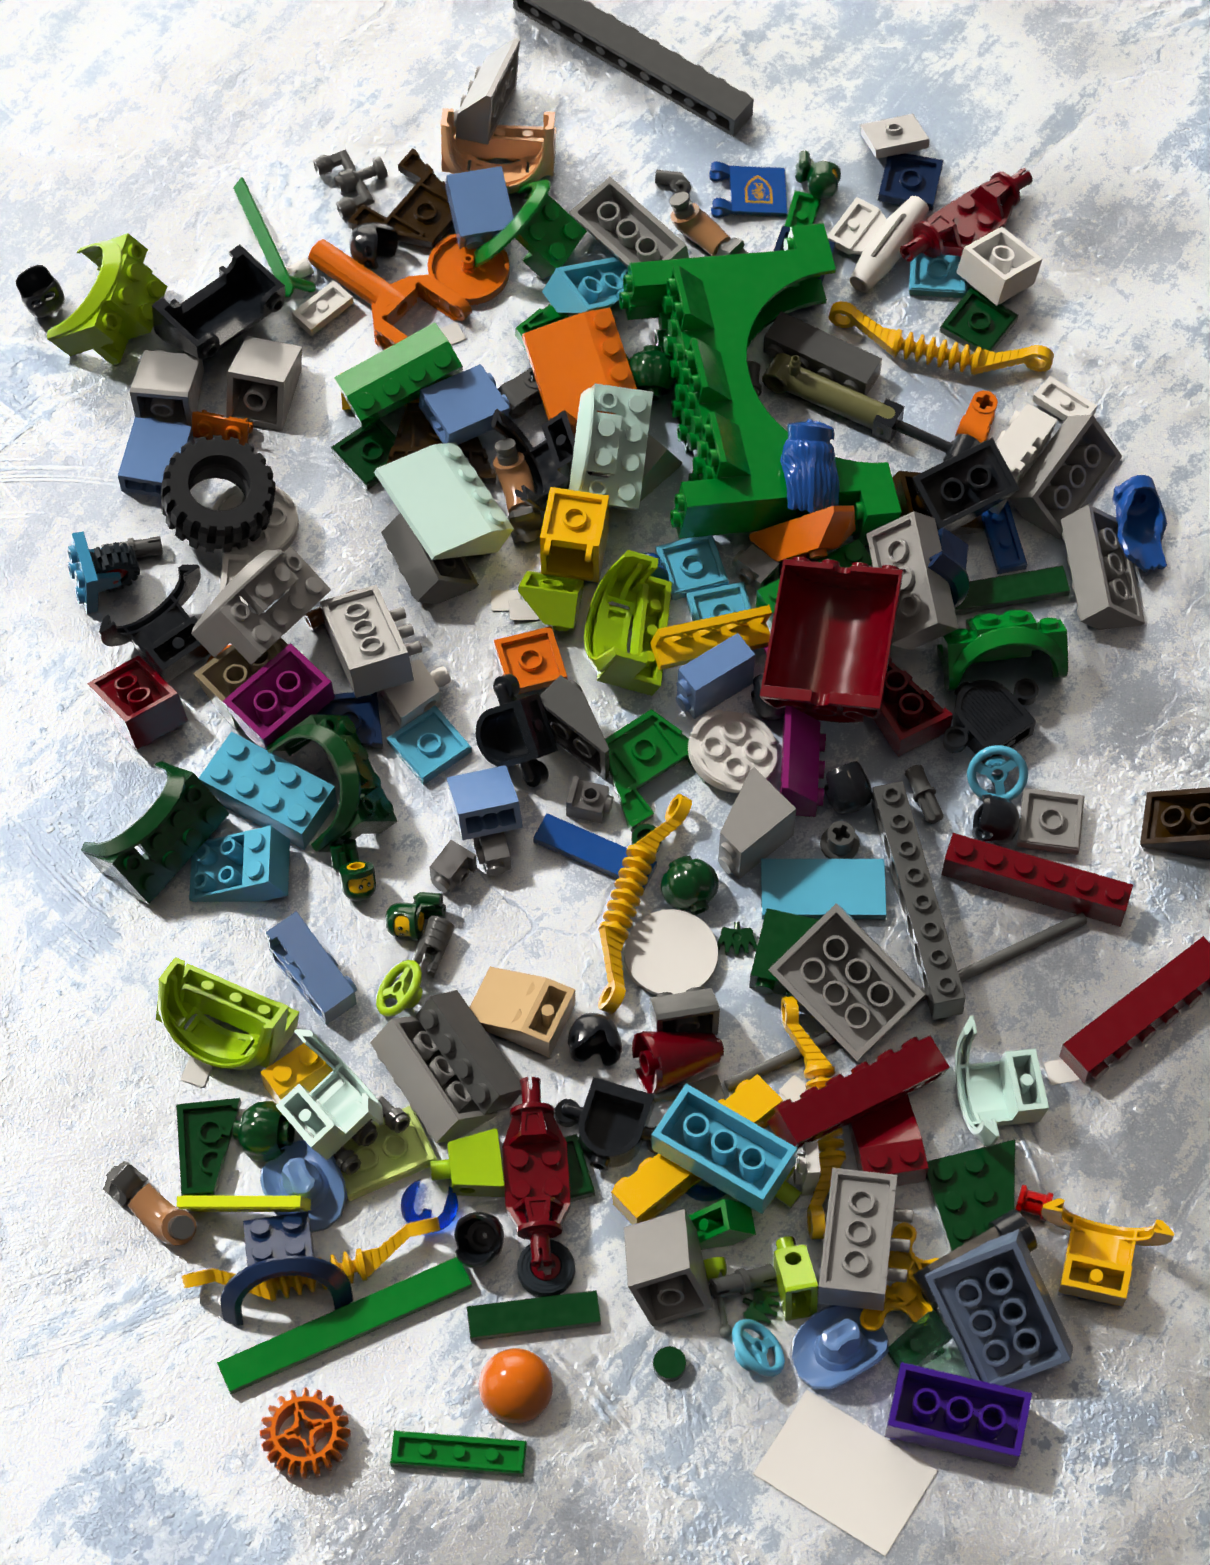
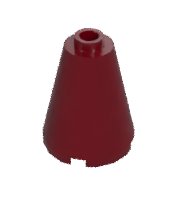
M660 1031L637 1033L632 1041L633 1058L639 1057L641 1067L635 1069L637 1078L646 1093L658 1094L719 1064L721 1057L724 1055L723 1043L713 1033Z

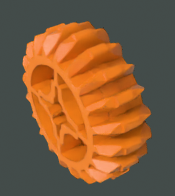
M308 1388L303 1389L301 1397H297L295 1390H291V1400L289 1401L279 1396L278 1402L280 1407L277 1408L273 1405L268 1407V1411L273 1417L266 1416L262 1418L263 1425L267 1427L260 1430V1437L265 1439L261 1444L262 1450L269 1452L267 1455L269 1463L277 1461V1471L281 1472L288 1466V1476L291 1478L296 1475L297 1470H300L302 1479H307L309 1470H313L314 1475L319 1477L321 1476L319 1467L323 1465L326 1470L331 1471L333 1466L330 1460L333 1459L341 1462L343 1458L338 1450H347L349 1447L348 1442L344 1439L350 1437L351 1432L350 1429L345 1427L349 1423L348 1416L341 1415L343 1406L341 1404L333 1406L334 1397L331 1395L322 1401L323 1394L319 1389L314 1393L313 1397H310ZM304 1411L318 1412L325 1416L327 1420L323 1421L321 1418L309 1419ZM294 1414V1424L284 1430V1434L279 1435L282 1424ZM301 1421H303L305 1429L308 1428L310 1446L307 1445L305 1438H302ZM332 1432L328 1444L320 1452L316 1453L315 1447L317 1442L326 1437V1433ZM288 1446L289 1449L301 1448L307 1456L292 1455L285 1451L283 1447Z

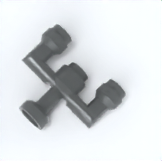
M346 149L329 156L323 154L312 160L318 176L329 174L334 167L342 165L344 170L338 172V176L334 177L338 191L340 193L344 191L345 193L357 191L358 196L353 198L344 197L336 202V208L341 218L353 216L362 204L369 206L375 203L365 183L362 181L374 176L380 180L388 177L386 166L380 156L372 159L371 166L356 171V167Z
M380 1096L378 1101L382 1105L385 1125L396 1133L403 1132L410 1123L407 1114L401 1108L393 1107L383 1096ZM372 1119L351 1137L358 1145L369 1146L377 1139L378 1132L376 1131V1126L371 1122ZM342 1146L333 1155L339 1169L347 1175L354 1174L361 1166V1160L351 1149L346 1150Z

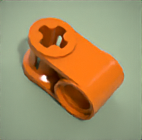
M985 390L975 393L965 415H963L955 438L958 434H967L977 439L980 443L987 440L998 403L997 397L993 393Z

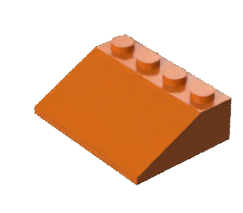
M611 308L582 312L523 333L522 335L548 420L564 410L578 419L581 393L591 388L595 383L637 389ZM597 411V412H601V413H608V414H615V415H616V413L604 412V411Z

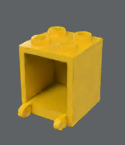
M550 487L540 534L541 574L599 583L609 535L608 495Z

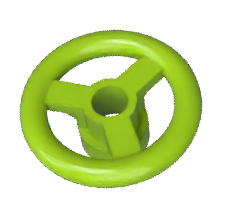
M405 960L400 962L383 979L376 997V1006L381 1015L386 1017L395 1016L406 1008L411 1009L415 1007L420 1001L423 992L420 987L422 970L416 961ZM400 973H402V975L400 976V978L393 984V986H391V984H392V982L395 980V978H396ZM395 998L398 1003L392 1007H387L385 1000Z

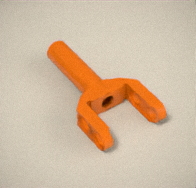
M324 239L316 242L310 250L308 260L313 266L372 305L375 344L384 350L408 337L393 325L417 303L418 297L453 321H464L472 313V308L465 298L431 275L408 276L390 284Z

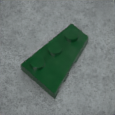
M240 1098L176 1104L181 1196H215L233 1134L234 1122L237 1120L241 1106Z

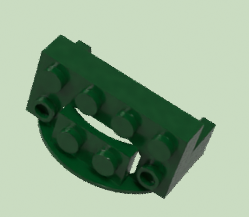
M312 714L286 734L267 745L269 754L274 751H286L288 756L291 757L311 741H315L322 746L339 780L340 801L338 810L328 829L311 844L316 852H330L331 845L337 843L343 845L345 840L356 839L361 834L382 833L398 822L393 812V805L387 799L381 787V780L374 772L368 759V752L362 746L356 733V727L349 719V716Z
M163 761L157 762L154 766L167 775V780L163 790L151 807L134 824L119 835L100 843L84 842L81 848L84 855L101 873L119 879L137 900L150 904L230 814L194 772L175 767ZM136 846L144 852L143 855L135 849Z

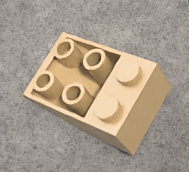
M489 967L469 1008L485 1031L550 1058L576 1005L575 989L546 977Z

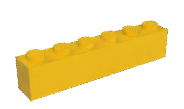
M757 1074L751 1080L746 1079L736 1087L735 1092L726 1100L723 1098L717 1102L765 1129L769 1126L767 1121L775 1114L774 1108L783 1102V1099ZM658 1153L653 1158H646L639 1165L635 1173L630 1177L621 1178L614 1185L611 1191L613 1205L634 1225L658 1216L702 1179Z

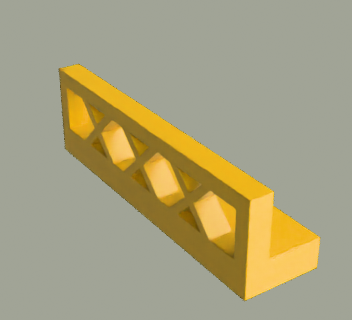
M770 605L657 629L650 645L658 669L662 670L685 665L736 633L742 637L751 650L767 647L770 631L766 622L772 614Z

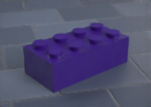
M901 1362L884 1437L1016 1468L1021 1454L1032 1393Z

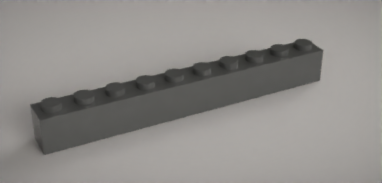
M513 0V8L732 137L753 116L754 98L750 97L748 93L736 89L724 79L717 78L705 71L702 66L695 65L686 60L679 53L662 46L657 40L643 35L633 26L624 24L612 14L605 13L595 7L590 1Z

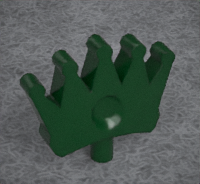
M734 922V929L727 927L721 929L717 945L718 950H720V947L724 944L726 955L729 954L732 946L735 957L739 956L740 947L743 948L744 954L748 955L749 944L753 947V951L757 950V944L751 927L740 929V922Z
M756 1288L753 1300L744 1297L742 1303L749 1306L743 1313V1318L770 1326L771 1320L766 1316L777 1317V1312L770 1307L779 1308L780 1303L772 1299V1297L778 1298L779 1292Z

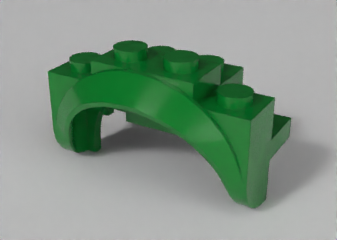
M1009 610L1002 615L991 613L978 614L974 618L966 619V629L959 628L942 636V644H937V654L944 670V689L947 692L956 690L964 672L972 663L1032 656L1033 650H1042L1044 654L1050 656L1053 678H1065L1068 674L1067 629L1061 619L1043 618L1040 622H1036L1032 613L1024 610Z

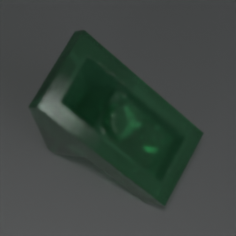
M935 1310L927 1312L888 1347V1355L898 1370L901 1362L923 1367L945 1352L942 1347L953 1337Z

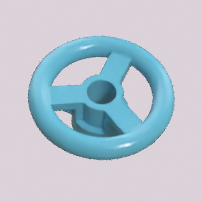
M993 745L980 750L972 758L967 770V780L971 790L981 799L982 795L988 794L1010 801L1017 797L1025 788L1028 781V767L1024 758L1016 750L1003 745ZM995 754H1001L1010 757V759L1006 761L1003 757L994 756L989 758L985 764L981 763V761L984 760L986 757ZM1018 766V782L1010 791L1005 792L1004 781L1008 777L1009 772ZM996 769L1003 771L1000 775L992 774ZM976 772L986 775L995 784L996 794L989 793L980 787L976 778Z
M742 1319L734 1325L732 1340L736 1349L735 1358L740 1366L748 1371L754 1370L767 1377L780 1374L784 1369L785 1356L780 1343L772 1332L761 1323L751 1319ZM744 1329L753 1330L764 1339L753 1338ZM768 1349H772L775 1357V1364L772 1367L769 1366L766 1357Z

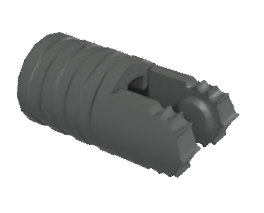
M437 916L429 917L411 959L420 965L424 953L433 955L426 974L433 978L455 928L451 922Z

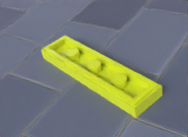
M177 1196L176 1207L187 1212L311 1211V1199L303 1196Z

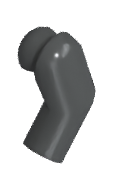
M656 170L655 184L669 185L675 194L679 192L690 193L691 184L683 173Z

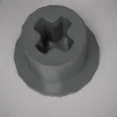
M845 821L832 823L822 834L820 840L821 851L828 859H852L858 853L860 846L859 837L855 833L853 826Z

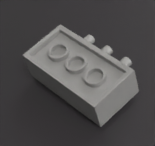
M913 511L867 533L872 564L869 566L882 568L883 565H893L903 570L892 645L912 650L958 630L959 627L950 586L944 578L928 568L929 558L942 551L935 518Z
M377 584L320 601L326 631L356 698L414 681L409 656L422 652L421 643L416 641L404 644L403 638L414 635L413 626L408 624L396 627L394 622L405 619L406 612L403 607L389 611Z
M832 1168L818 1303L883 1311L886 1282L905 1283L907 1281L906 1269L888 1267L890 1251L906 1253L910 1251L909 1239L891 1238L893 1221L912 1223L913 1210L894 1208L897 1175Z

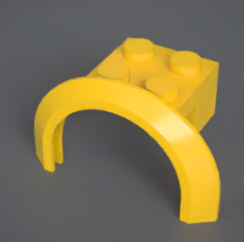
M1057 1198L1044 1204L1041 1212L1042 1216L1050 1223L1070 1231L1058 1293L1123 1307L1127 1299L1135 1245H1165L1170 1243L1174 1237V1232L1162 1220L1156 1219L1154 1225L1145 1228L1118 1227L1094 1222L1071 1213L1064 1207L1065 1199Z

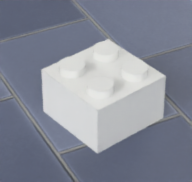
M1000 227L964 247L956 273L995 305H999L1035 283L1042 258L1005 228Z

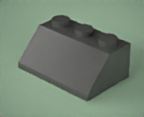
M401 513L381 532L387 543L388 550L392 553L399 566L400 573L404 576L411 589V595L417 602L439 604L474 590L479 586L464 556L431 560Z

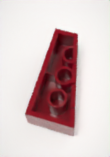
M890 657L881 713L873 720L899 757L943 735L951 727L953 714L946 707L943 709L935 702V697L927 690L923 691L912 680L913 677L905 670L902 671L898 668Z

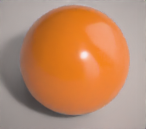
M514 1348L501 1351L488 1360L480 1374L478 1389L484 1407L493 1417L505 1423L521 1424L535 1419L546 1409L552 1397L553 1381L549 1368L538 1355L528 1350Z

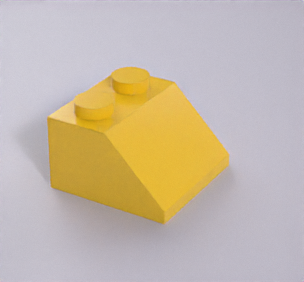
M303 1043L260 1073L263 1086L278 1104L298 1084H301L311 1092L333 1069Z

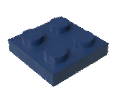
M907 153L888 156L878 201L902 205L911 196H917L927 203L929 211H933L943 160Z

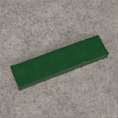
M1062 565L969 581L968 594L964 601L955 608V613L959 615L1069 596L1070 588L1064 567Z
M597 1290L467 1306L471 1341L601 1325Z

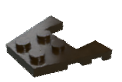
M412 148L398 164V172L418 183L388 217L362 204L348 220V227L354 230V228L363 223L375 222L393 227L398 232V241L433 249L454 224L445 188L446 183L439 180L434 174L432 167L428 163L425 164L420 158V154Z
M419 403L407 404L395 442L389 453L387 464L433 444H443L418 406ZM478 436L459 444L458 447L461 448L465 457L468 458L469 463L475 469L484 484H495L496 473L490 466L488 454L485 448L482 447Z

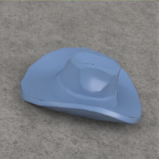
M305 1140L296 1141L291 1146L282 1147L281 1149H285V1152L275 1160L266 1162L261 1169L260 1182L264 1195L303 1196L311 1199V1211H308L311 1232L328 1229L342 1216L347 1199L345 1180L336 1164V1160L333 1156L326 1160L313 1150ZM275 1212V1214H276L277 1216H279V1215H286V1214H293V1213H299V1212Z
M837 1305L828 1306L814 1313L800 1326L793 1339L792 1361L798 1377L812 1389L830 1390L843 1385L880 1362L888 1353V1337L883 1327L871 1332L864 1329L860 1324V1314L863 1309Z

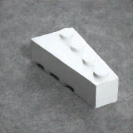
M1028 403L1021 412L1016 411L1008 424L1010 427L1007 431L1003 430L996 441V445L1017 485L1051 437L1057 423V419ZM1009 499L1003 500L989 509V511L999 515Z

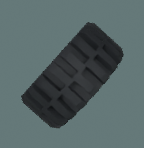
M213 435L212 440H206V437L196 439L194 445L191 442L183 445L181 453L175 452L172 455L170 463L166 465L163 473L161 510L162 514L166 516L165 522L169 529L173 530L176 528L175 536L181 541L189 540V546L198 549L199 546L205 547V552L214 553L215 549H222V553L232 552V547L235 546L240 550L248 546L249 539L255 542L261 536V531L266 530L270 522L276 491L273 471L270 466H265L266 459L261 453L255 455L254 447L248 443H245L243 446L239 444V439L230 437V440H223L222 436ZM220 478L238 486L246 499L233 509L218 511L208 509L199 504L190 493V490L203 480Z

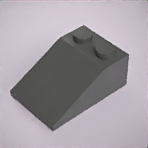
M560 675L540 695L555 742L603 780H606L609 777V747L582 688L575 681H568Z

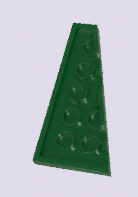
M1015 1139L927 1161L929 1169L926 1180L949 1252L989 1230L988 1224L991 1221L1014 1209Z

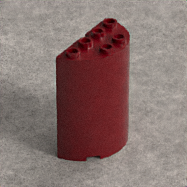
M793 557L792 560L783 559L760 698L776 709L793 706L819 721L857 723L863 722L864 716L872 719L877 718L881 713L903 570L893 565H883L882 568L870 567L862 562H854L851 567L844 568L840 567L838 561L825 559L822 562H812L804 557Z

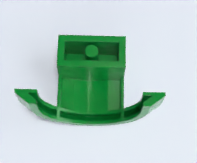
M549 180L531 182L521 187L518 191L519 194L527 193L524 199L528 200L517 215L493 239L475 250V267H479L491 260L515 238L529 251L522 261L543 280L551 276L556 268L564 265L587 231L548 195L551 187Z

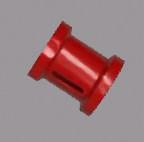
M1022 1185L1015 1210L1019 1213L1024 1211L1041 1216V1220L1046 1221L1041 1214L1044 1204L1052 1201L1054 1193L1048 1192L1045 1195L1028 1190L1026 1185Z

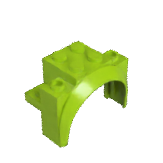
M129 233L78 249V254L82 253L98 266L99 274L81 305L66 320L47 331V339L69 356L94 350L110 364L120 363L129 339L151 333L154 326L152 304L162 297L164 298L167 285L153 275V270L144 264L148 249Z

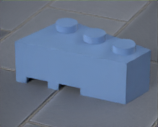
M297 911L266 932L272 960L326 1026L357 1004L355 996L357 988L349 976H343L338 969L335 959L324 950Z

